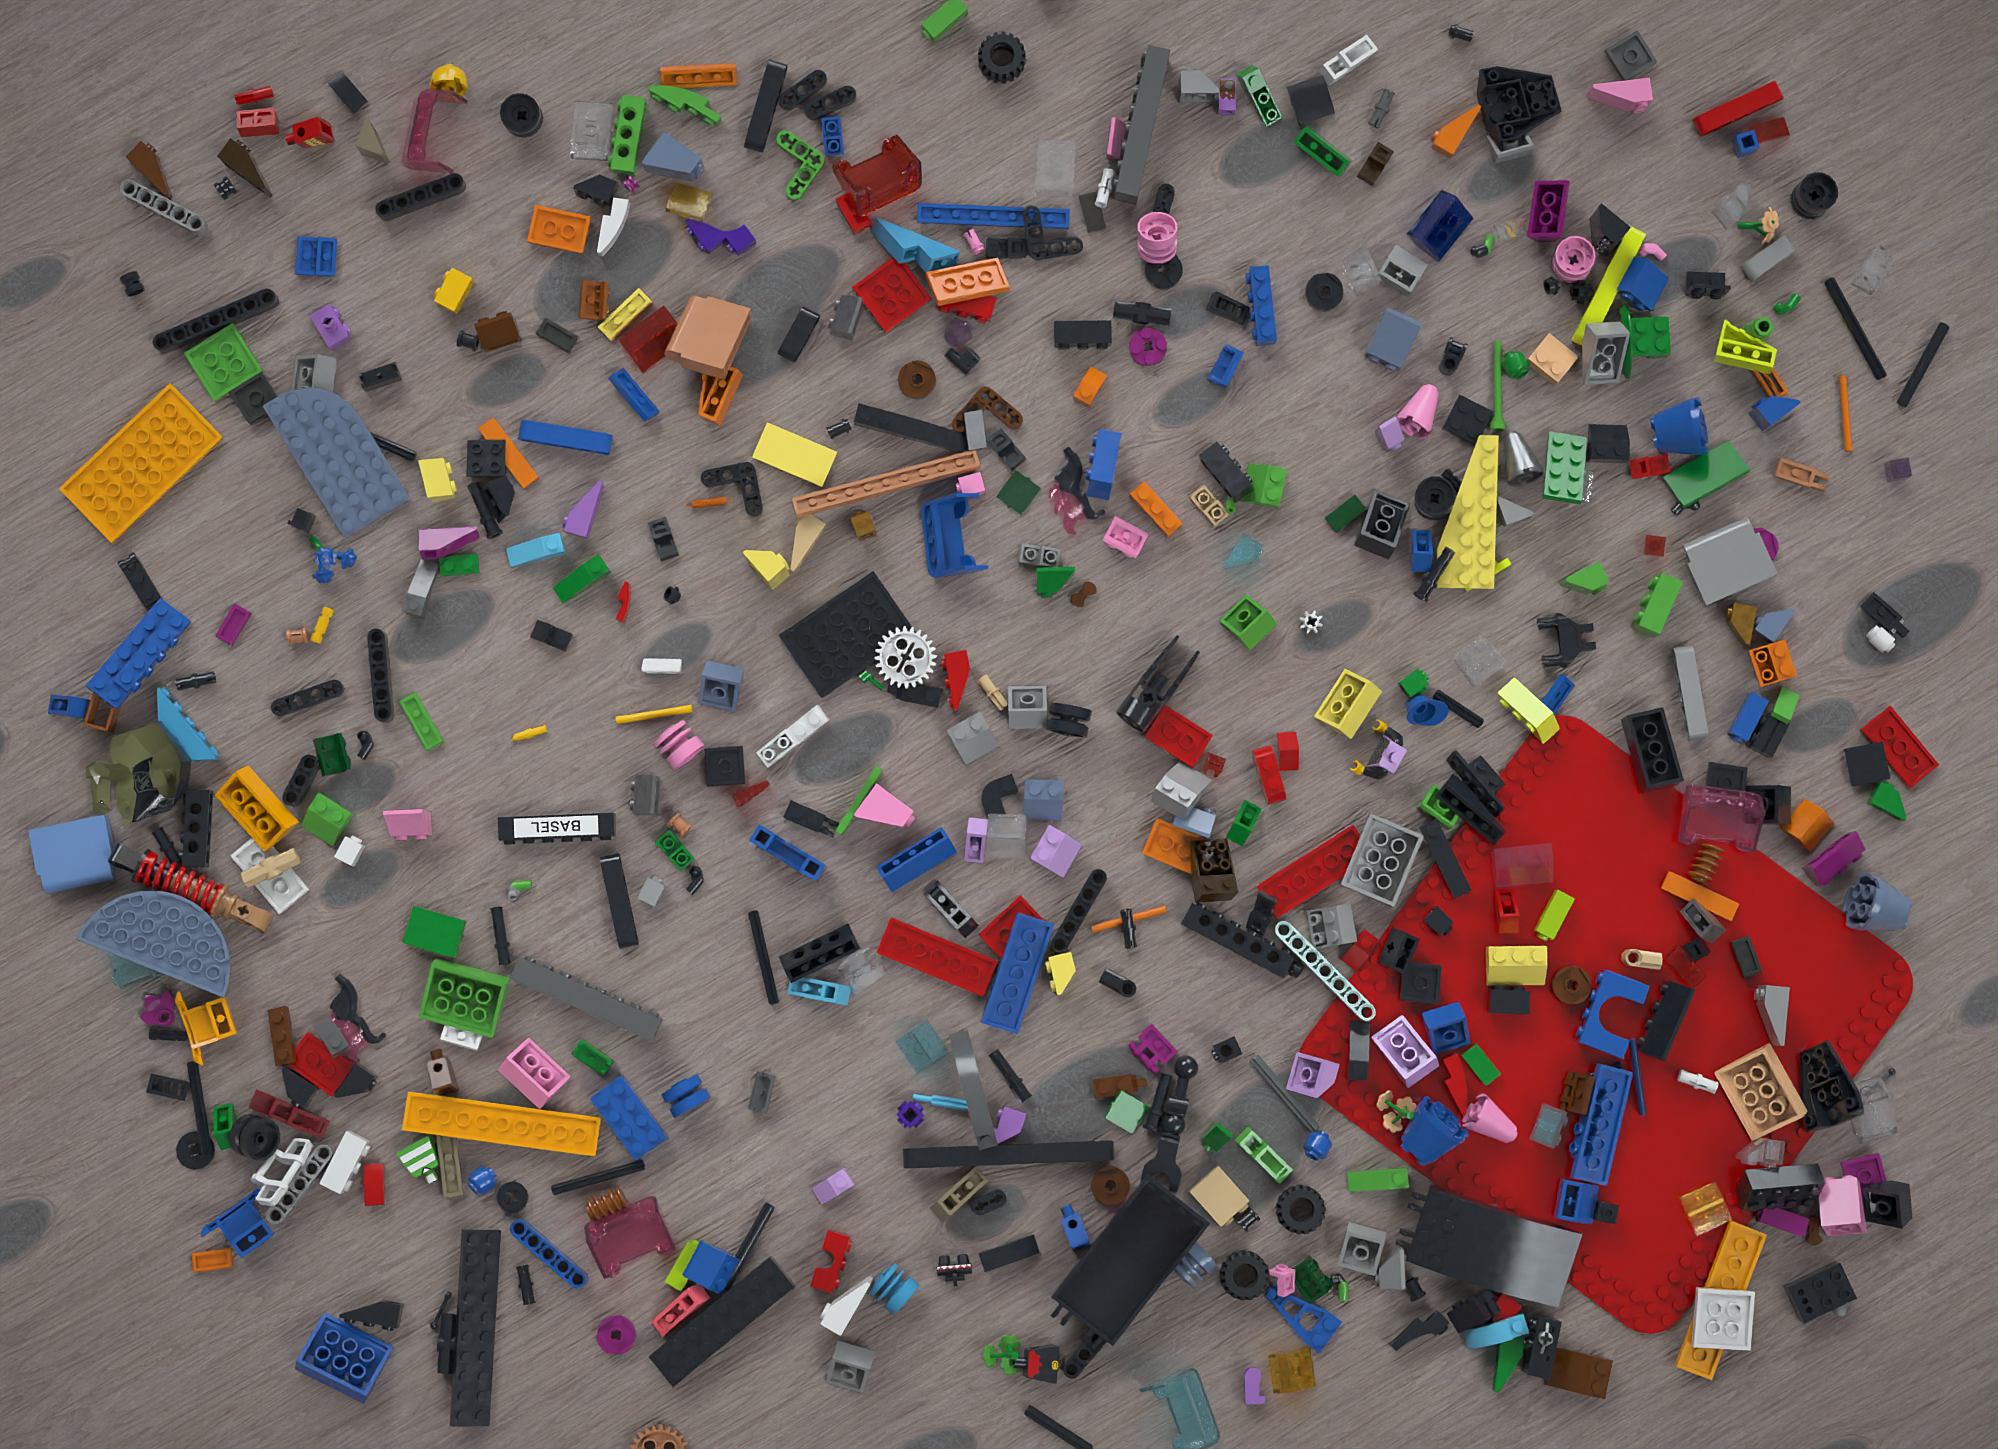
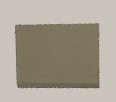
M369 119L365 120L355 146L362 155L386 164L390 161L376 129Z

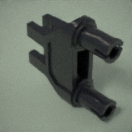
M1555 613L1553 617L1537 618V624L1545 623L1537 625L1538 630L1549 628L1557 630L1559 646L1558 654L1541 656V661H1550L1543 662V668L1552 666L1566 668L1580 652L1596 650V642L1580 643L1579 638L1581 633L1594 631L1593 623L1578 625L1561 613Z

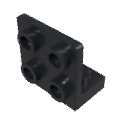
M1686 272L1685 295H1691V298L1700 299L1702 296H1710V299H1721L1731 290V286L1725 285V273Z

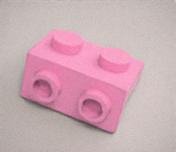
M1115 516L1102 541L1106 542L1105 544L1110 548H1117L1123 551L1122 553L1125 556L1136 558L1149 534Z

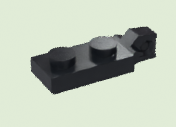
M1873 592L1860 606L1891 634L1896 632L1903 638L1910 632L1903 625L1905 622L1902 619L1903 617L1876 593Z
M903 683L899 688L896 685L889 684L887 690L888 693L897 694L896 699L903 702L935 708L939 707L942 691L941 688L916 684L913 687L911 683L908 684L907 689H905Z

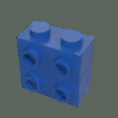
M1634 257L1617 290L1622 294V298L1634 304L1633 307L1639 311H1652L1669 277L1647 258Z

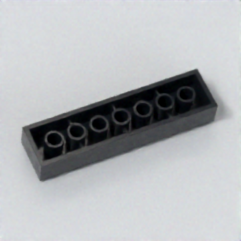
M770 1256L654 1351L649 1358L672 1387H674L796 1285L775 1259Z

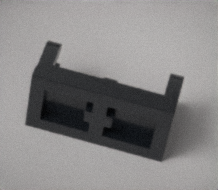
M396 362L358 374L362 382V389L365 392L402 380Z

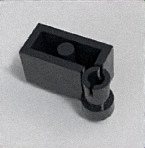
M1486 1290L1478 1296L1473 1294L1467 1297L1465 1302L1459 1300L1451 1305L1452 1309L1447 1312V1315L1458 1334L1488 1321L1493 1315L1501 1311L1493 1298L1494 1294L1491 1290Z

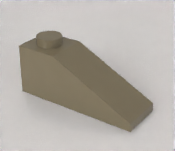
M975 1166L941 1196L930 1209L943 1222L989 1180Z

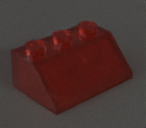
M663 305L618 340L642 373H644L666 357L664 354L678 323Z

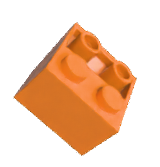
M1785 639L1748 651L1760 687L1797 676Z

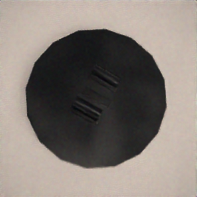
M198 1131L188 1132L182 1136L176 1148L177 1158L180 1163L186 1168L193 1170L202 1169L209 1165L215 1154V1145L211 1137L213 1154L203 1157L200 1150Z

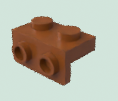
M581 280L579 319L594 321L606 319L609 314L607 298L610 296L608 281Z

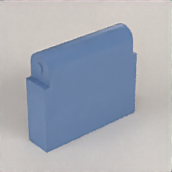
M108 815L28 830L36 875L41 876L42 886L46 894L116 879L115 867L107 861L115 848Z

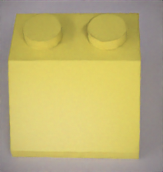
M444 458L419 460L428 499L436 503L455 498L454 492H457L455 481H451L450 474L453 471L450 462L447 463Z

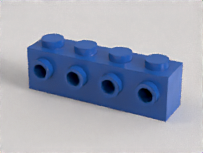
M1269 265L1250 267L1245 276L1246 284L1250 285L1248 302L1252 303V310H1250V320L1254 322L1252 338L1253 341L1256 340V346L1276 344L1277 335Z
M940 827L876 868L890 891L894 892L956 854L957 851L944 829Z

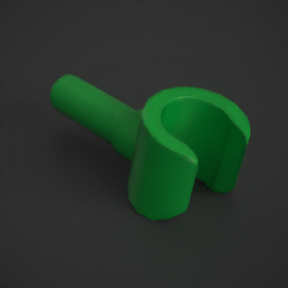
M863 671L859 674V678L864 684L870 681L878 689L883 690L884 687L868 671Z

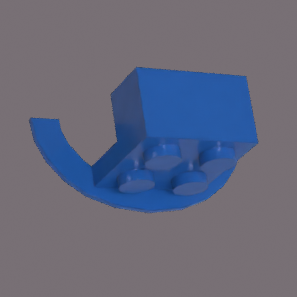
M255 1189L235 1206L204 1226L201 1237L206 1236L219 1227L241 1258H244L273 1237V1232L252 1205L261 1189Z

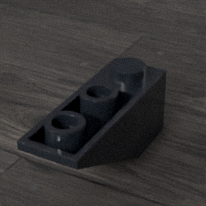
M383 1300L339 1314V1318H344V1322L347 1323L360 1321L363 1322L364 1326L374 1327L375 1324L381 1325L382 1329L393 1331L394 1328L400 1326L404 1303Z

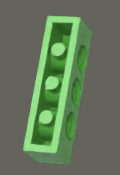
M623 95L622 100L618 101L617 111L620 114L619 119H615L614 130H617L616 137L612 138L611 148H614L613 156L610 155L608 167H611L612 173L635 176L647 106L645 98ZM629 113L635 114L632 120H626L625 116ZM629 131L632 133L630 138H622L624 132ZM622 150L629 151L626 157L619 156Z

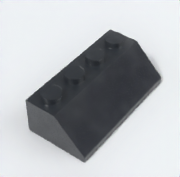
M1666 981V983L1661 985L1659 990L1660 998L1654 1002L1651 1009L1653 1011L1651 1019L1648 1018L1646 1020L1643 1037L1640 1036L1637 1041L1638 1052L1657 1061L1666 1060L1695 993V989L1673 981Z

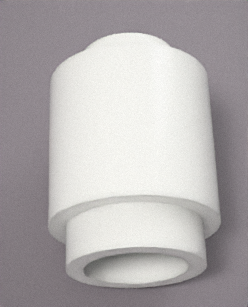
M1877 625L1866 635L1869 639L1868 641L1881 653L1884 651L1888 653L1895 646V643H1893L1895 638Z

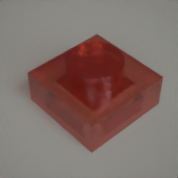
M1646 535L1644 555L1663 557L1666 537Z

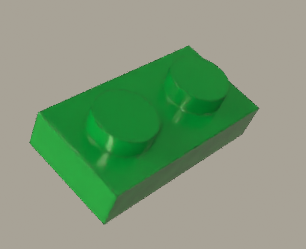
M478 554L439 558L441 577L480 573Z

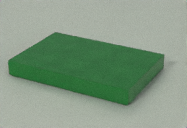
M413 906L402 943L456 958L467 921Z

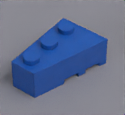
M1099 429L1098 436L1094 435L1092 447H1096L1095 453L1091 452L1089 459L1092 469H1088L1086 480H1089L1088 497L1109 500L1122 433Z

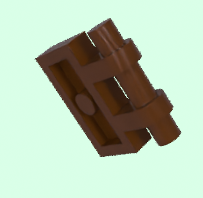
M1568 1071L1567 1078L1564 1079L1563 1083L1565 1084L1564 1092L1559 1100L1561 1101L1560 1109L1586 1115L1595 1077Z

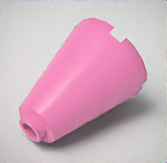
M1430 384L1423 385L1396 416L1403 433L1411 437L1413 434L1419 435L1418 439H1427L1430 436L1439 392L1435 386Z
M1486 1094L1477 1096L1475 1099L1478 1101L1475 1104L1471 1103L1467 1108L1466 1115L1463 1116L1462 1122L1465 1123L1463 1126L1505 1143L1512 1142L1518 1134L1516 1132L1517 1127Z

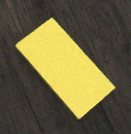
M767 422L752 458L823 488L837 452Z

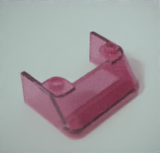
M425 89L413 101L402 163L410 170L453 174L454 170L436 161L425 160V145L432 110L436 101L467 104L468 100L453 91Z

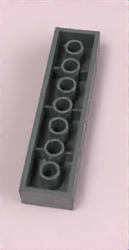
M1148 45L1147 51L1143 50L1140 64L1143 69L1139 68L1136 85H1139V87H1135L1132 100L1135 106L1131 105L1128 121H1131V124L1127 123L1124 139L1127 142L1122 143L1120 157L1123 160L1118 161L1116 176H1119V178L1114 179L1112 194H1115L1114 200L1137 204L1168 65L1169 49Z

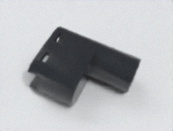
M950 348L944 355L965 375L980 361L978 354L971 348H968L962 356L953 348Z

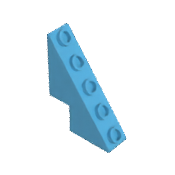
M875 217L871 233L899 264L915 260L925 272L956 266L960 254L959 250Z
M166 687L162 689L157 688L158 721H162L175 738L178 739L190 756L191 762L219 760V751L213 745L211 747L208 745L206 735L202 731L198 732L195 729V722L189 716L186 717L182 713L184 709L177 701L175 703L170 698L172 694Z

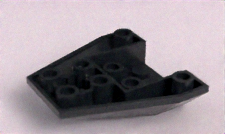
M1500 66L1479 70L1476 92L1478 103L1482 106L1480 110L1486 131L1499 143L1516 140L1562 112L1552 75Z
M1829 1040L1799 1053L1801 1100L1808 1111L1802 1117L1806 1133L1835 1127L1864 1115V1107L1859 1090Z

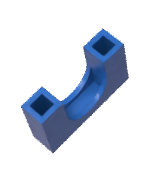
M760 824L749 840L817 883L827 868L824 863L798 849Z
M1605 969L1602 970V973L1599 972L1596 977L1595 983H1598L1595 990H1592L1589 996L1590 1006L1584 1010L1582 1015L1584 1022L1582 1027H1578L1575 1037H1577L1576 1042L1623 1059L1630 1040L1611 1034L1602 1027L1599 1020L1600 1007L1607 999L1614 996L1643 1004L1650 986Z

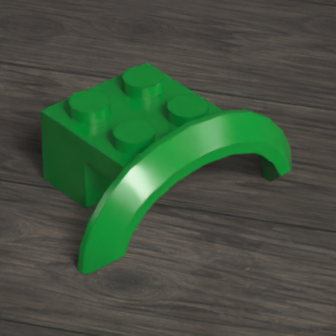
M1622 304L1618 309V314L1622 324L1630 332L1622 373L1629 379L1633 357L1647 356L1648 359L1667 358L1671 354L1669 316L1630 318L1627 304Z

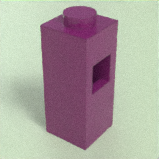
M1780 1208L1773 1210L1759 1209L1755 1211V1221L1804 1238L1810 1219Z

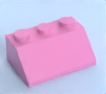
M527 1038L498 1068V1071L539 1109L571 1077L530 1038Z

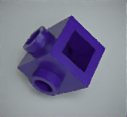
M904 1101L897 1108L900 1111L897 1114L899 1117L897 1121L904 1128L907 1126L909 1128L912 1126L917 1128L924 1121L922 1118L924 1116L922 1112L924 1108L917 1101L915 1103ZM912 1110L915 1113L913 1118L907 1116L908 1111Z

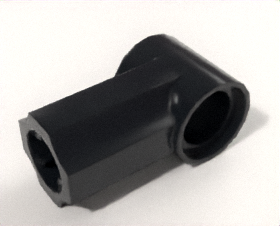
M1107 967L1099 980V983L1124 997H1132L1137 991L1133 981ZM1130 983L1133 986L1131 994L1123 992L1124 984Z

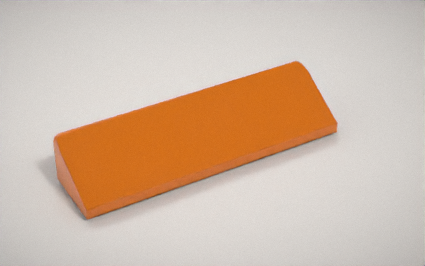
M736 63L661 67V85L678 88L737 85Z

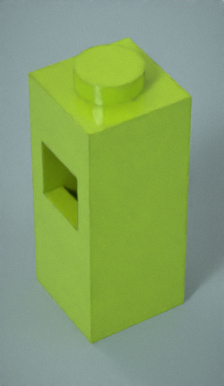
M1559 890L1554 891L1534 929V932L1538 933V938L1544 941L1548 939L1554 940L1575 900L1573 897Z
M694 1239L693 1242L691 1240L687 1242L665 1280V1283L679 1291L684 1289L689 1280L682 1274L699 1244L698 1240Z

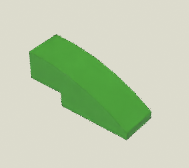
M1248 1126L1235 1139L1279 1184L1293 1171Z

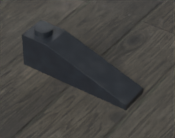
M1454 774L1450 776L1436 793V798L1493 845L1506 833L1504 828L1472 790Z
M1435 819L1419 827L1454 899L1471 892L1472 890L1438 820Z

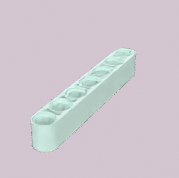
M1282 921L1276 925V936L1360 1020L1367 1022L1374 1018L1376 1012L1373 1005L1290 923ZM1282 925L1289 928V933L1285 936L1280 935L1278 932V928ZM1300 939L1303 942L1302 948H1293V940ZM1308 953L1316 955L1317 960L1314 963H1309L1306 960ZM1323 966H1327L1331 971L1327 977L1322 976L1319 972ZM1334 981H1343L1344 988L1336 990L1333 986ZM1349 994L1357 995L1358 1002L1356 1004H1350L1347 1001ZM1362 1008H1370L1372 1011L1371 1017L1364 1018L1361 1015Z

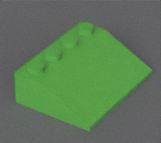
M436 958L431 964L419 1018L493 1038L511 979Z

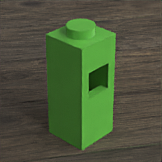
M949 0L921 24L922 35L928 41L931 39L935 43L968 14V8L961 0Z

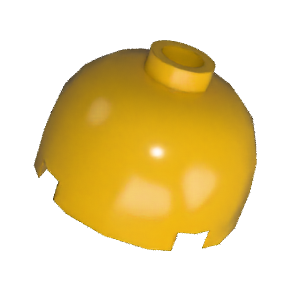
M452 64L440 66L431 75L430 92L438 97V94L443 96L445 100L460 99L464 97L465 92H468L467 77L460 68Z

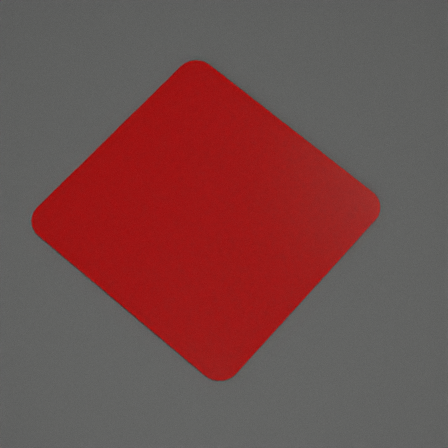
M1559 715L1555 716L1560 729L1544 744L1533 733H1530L1499 775L1505 782V786L1494 794L1505 806V809L1495 819L1504 828L1506 833L1493 845L1467 822H1464L1449 843L1472 891L1454 899L1435 862L1378 939L1380 941L1371 951L1369 957L1348 980L1373 1005L1376 1012L1374 1018L1367 1021L1370 1023L1368 1081L1346 1079L1350 1021H1365L1360 1020L1337 996L1305 1038L1299 1053L1340 1064L1334 1084L1319 1097L1440 1188L1582 1233L1583 1235L1567 1282L1628 1328L1640 1333L1653 1334L1665 1331L1677 1323L1695 1299L1696 1287L1702 1288L1705 1285L1729 1221L1731 1220L1747 1227L1755 1216V1211L1741 1210L1735 1194V1190L1745 1170L1791 1166L1815 1133V1131L1806 1133L1803 1119L1800 1118L1752 1141L1714 1073L1746 1054L1768 1043L1771 1044L1756 1005L1757 1000H1754L1755 989H1758V985L1790 988L1784 1046L1772 1044L1771 1046L1801 1098L1799 1053L1829 1040L1853 1080L1908 1004L1913 990V977L1910 967L1899 953L1869 931L1849 928L1845 924L1847 922L1845 913L1674 787L1641 794L1632 758L1628 753L1584 721L1573 716ZM1703 843L1712 844L1726 852H1719L1723 859L1715 860L1719 867L1712 866L1716 873H1709L1712 881H1705L1709 887L1694 881L1688 875L1689 871H1694L1691 865L1697 864L1694 859L1696 857L1702 858L1698 851H1705L1701 847ZM1668 871L1739 903L1732 921L1711 913L1726 931L1713 944L1704 940L1711 952L1692 964L1681 947L1699 937V935L1680 912L1689 902L1660 889ZM1514 889L1520 915L1518 933L1499 934L1496 922L1495 890ZM1555 890H1559L1575 900L1554 940L1548 939L1544 941L1537 937L1538 933L1534 932V929ZM1435 906H1438L1454 922L1451 925L1453 929L1446 936L1443 934L1437 936L1422 921ZM1392 927L1420 939L1410 963L1442 965L1439 1004L1399 1001L1402 973L1377 963ZM1749 935L1763 972L1743 978L1730 942ZM1547 946L1545 985H1498L1506 986V990H1513V987H1525V991H1530L1529 1015L1488 1013L1489 990H1494V986H1486V947ZM1627 949L1662 953L1663 960L1660 970L1626 966L1621 960V955ZM1631 952L1628 955V960L1633 963L1636 956ZM1566 966H1576L1588 973L1591 979L1590 994L1597 987L1598 983H1595L1598 973H1602V970L1605 969L1650 986L1643 1004L1614 996L1607 999L1600 1007L1599 1020L1602 1027L1609 1033L1627 1040L1629 1038H1636V1041H1638L1640 1036L1643 1037L1646 1030L1644 1029V1024L1648 1018L1651 1019L1653 1014L1651 1009L1654 1002L1660 998L1659 990L1663 983L1673 981L1695 989V993L1666 1060L1657 1061L1638 1052L1647 1115H1639L1634 1076H1632L1607 1186L1570 1177L1574 1158L1571 1157L1569 1147L1575 1140L1574 1126L1576 1123H1579L1580 1115L1560 1109L1561 1101L1559 1100L1564 1092L1565 1084L1563 1083L1564 1079L1567 1078L1568 1071L1591 1074L1595 1072L1597 1063L1612 1066L1616 1061H1620L1622 1070L1633 1072L1630 1048L1628 1044L1624 1058L1620 1059L1576 1042L1577 1037L1575 1035L1579 1026L1582 1027L1584 1022L1582 1015L1584 1010L1589 1008L1591 1001H1589L1588 996L1586 1000L1579 1004H1565L1556 998L1552 990V979L1558 970ZM1569 980L1567 988L1575 990L1577 983ZM1349 994L1347 1001L1350 1004H1356L1358 997L1356 994ZM1459 1002L1466 1017L1470 1044L1436 1054L1439 1067L1407 1088L1371 1037L1403 1015L1432 1051L1424 1027L1422 1013ZM1364 1007L1361 1010V1015L1364 1018H1369L1372 1015V1011L1370 1008ZM1475 1044L1480 1047L1501 1073L1487 1086L1481 1082L1461 1057L1463 1053ZM1457 1053L1466 1078L1467 1108L1471 1103L1475 1104L1478 1101L1475 1099L1477 1096L1486 1094L1517 1127L1516 1132L1518 1134L1512 1142L1505 1143L1467 1129L1469 1136L1463 1143L1431 1164L1422 1166L1417 1162L1416 1156L1411 1152L1407 1153L1401 1147L1403 1143L1401 1137L1410 1119L1401 1118L1402 1130L1392 1133L1383 1126L1385 1121L1383 1116L1389 1112H1394L1396 1116L1398 1114L1390 1106L1380 1111L1377 1107L1378 1098L1381 1094H1385L1390 1090L1393 1095L1391 1103L1397 1105L1398 1099L1410 1097L1412 1103H1415L1417 1108L1419 1102L1425 1096H1428L1430 1098L1429 1101L1433 1103L1439 1101L1454 1113L1459 1119L1460 1127L1464 1129L1463 1116H1460L1443 1083V1080L1449 1078V1075L1441 1060ZM1682 1069L1695 1075L1701 1074L1706 1079L1718 1082L1715 1094L1700 1088L1694 1089L1689 1084L1677 1081L1680 1070ZM1560 1179L1599 1186L1597 1201L1619 1205L1616 1224L1593 1220V1224H1585L1555 1218L1554 1211Z

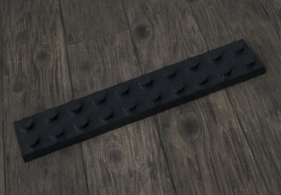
M462 1229L450 1413V1426L490 1425L501 1230Z

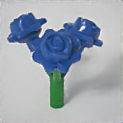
M316 536L309 538V541L317 550L314 563L318 564L319 570L316 574H312L313 579H316L317 582L329 583L331 581V577L335 574L334 571L328 569L331 568V565L336 564V558L341 560L342 569H347L355 564L357 556L354 554V549L349 548L344 553L340 551L337 553L332 548L323 547Z

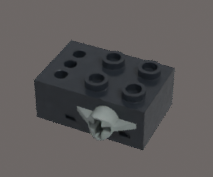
M1836 1261L1783 1285L1799 1321L1803 1323L1825 1313L1843 1316L1850 1302L1857 1299L1841 1263Z
M1533 1314L1532 1318H1529L1527 1327L1530 1331L1529 1336L1525 1337L1527 1346L1522 1372L1530 1376L1550 1380L1562 1324L1560 1320L1538 1314Z

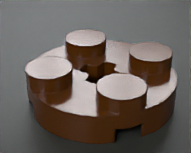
M916 360L901 368L898 375L900 390L907 397L924 399L933 392L936 385V376L929 364ZM920 375L922 383L915 385L912 377Z
M1566 966L1556 972L1552 979V990L1556 998L1565 1004H1579L1586 1000L1590 994L1591 979L1584 969L1576 966ZM1569 980L1577 983L1575 990L1567 988Z
M1106 1166L1099 1169L1093 1175L1091 1181V1191L1094 1197L1106 1205H1116L1122 1202L1130 1189L1127 1175L1121 1169L1114 1166ZM1108 1180H1111L1112 1183L1116 1184V1186L1113 1187V1191H1109L1108 1188H1105V1184L1108 1183Z

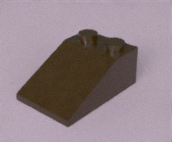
M230 138L217 157L225 166L271 198L272 193L254 158L250 154L251 150L240 140L237 139L235 142Z

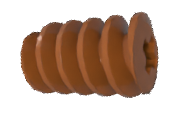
M1703 843L1701 847L1705 851H1698L1702 858L1696 857L1694 859L1697 864L1691 865L1694 871H1689L1688 875L1694 881L1709 887L1705 881H1712L1709 873H1716L1712 866L1719 867L1715 860H1722L1723 858L1719 855V852H1726L1712 844Z
M617 1186L615 1187V1193L608 1189V1196L601 1192V1199L594 1195V1202L587 1198L585 1205L591 1222H594V1216L600 1220L602 1217L601 1213L605 1217L609 1216V1211L612 1214L616 1213V1207L620 1211L623 1210V1204L627 1208L629 1207L623 1191Z

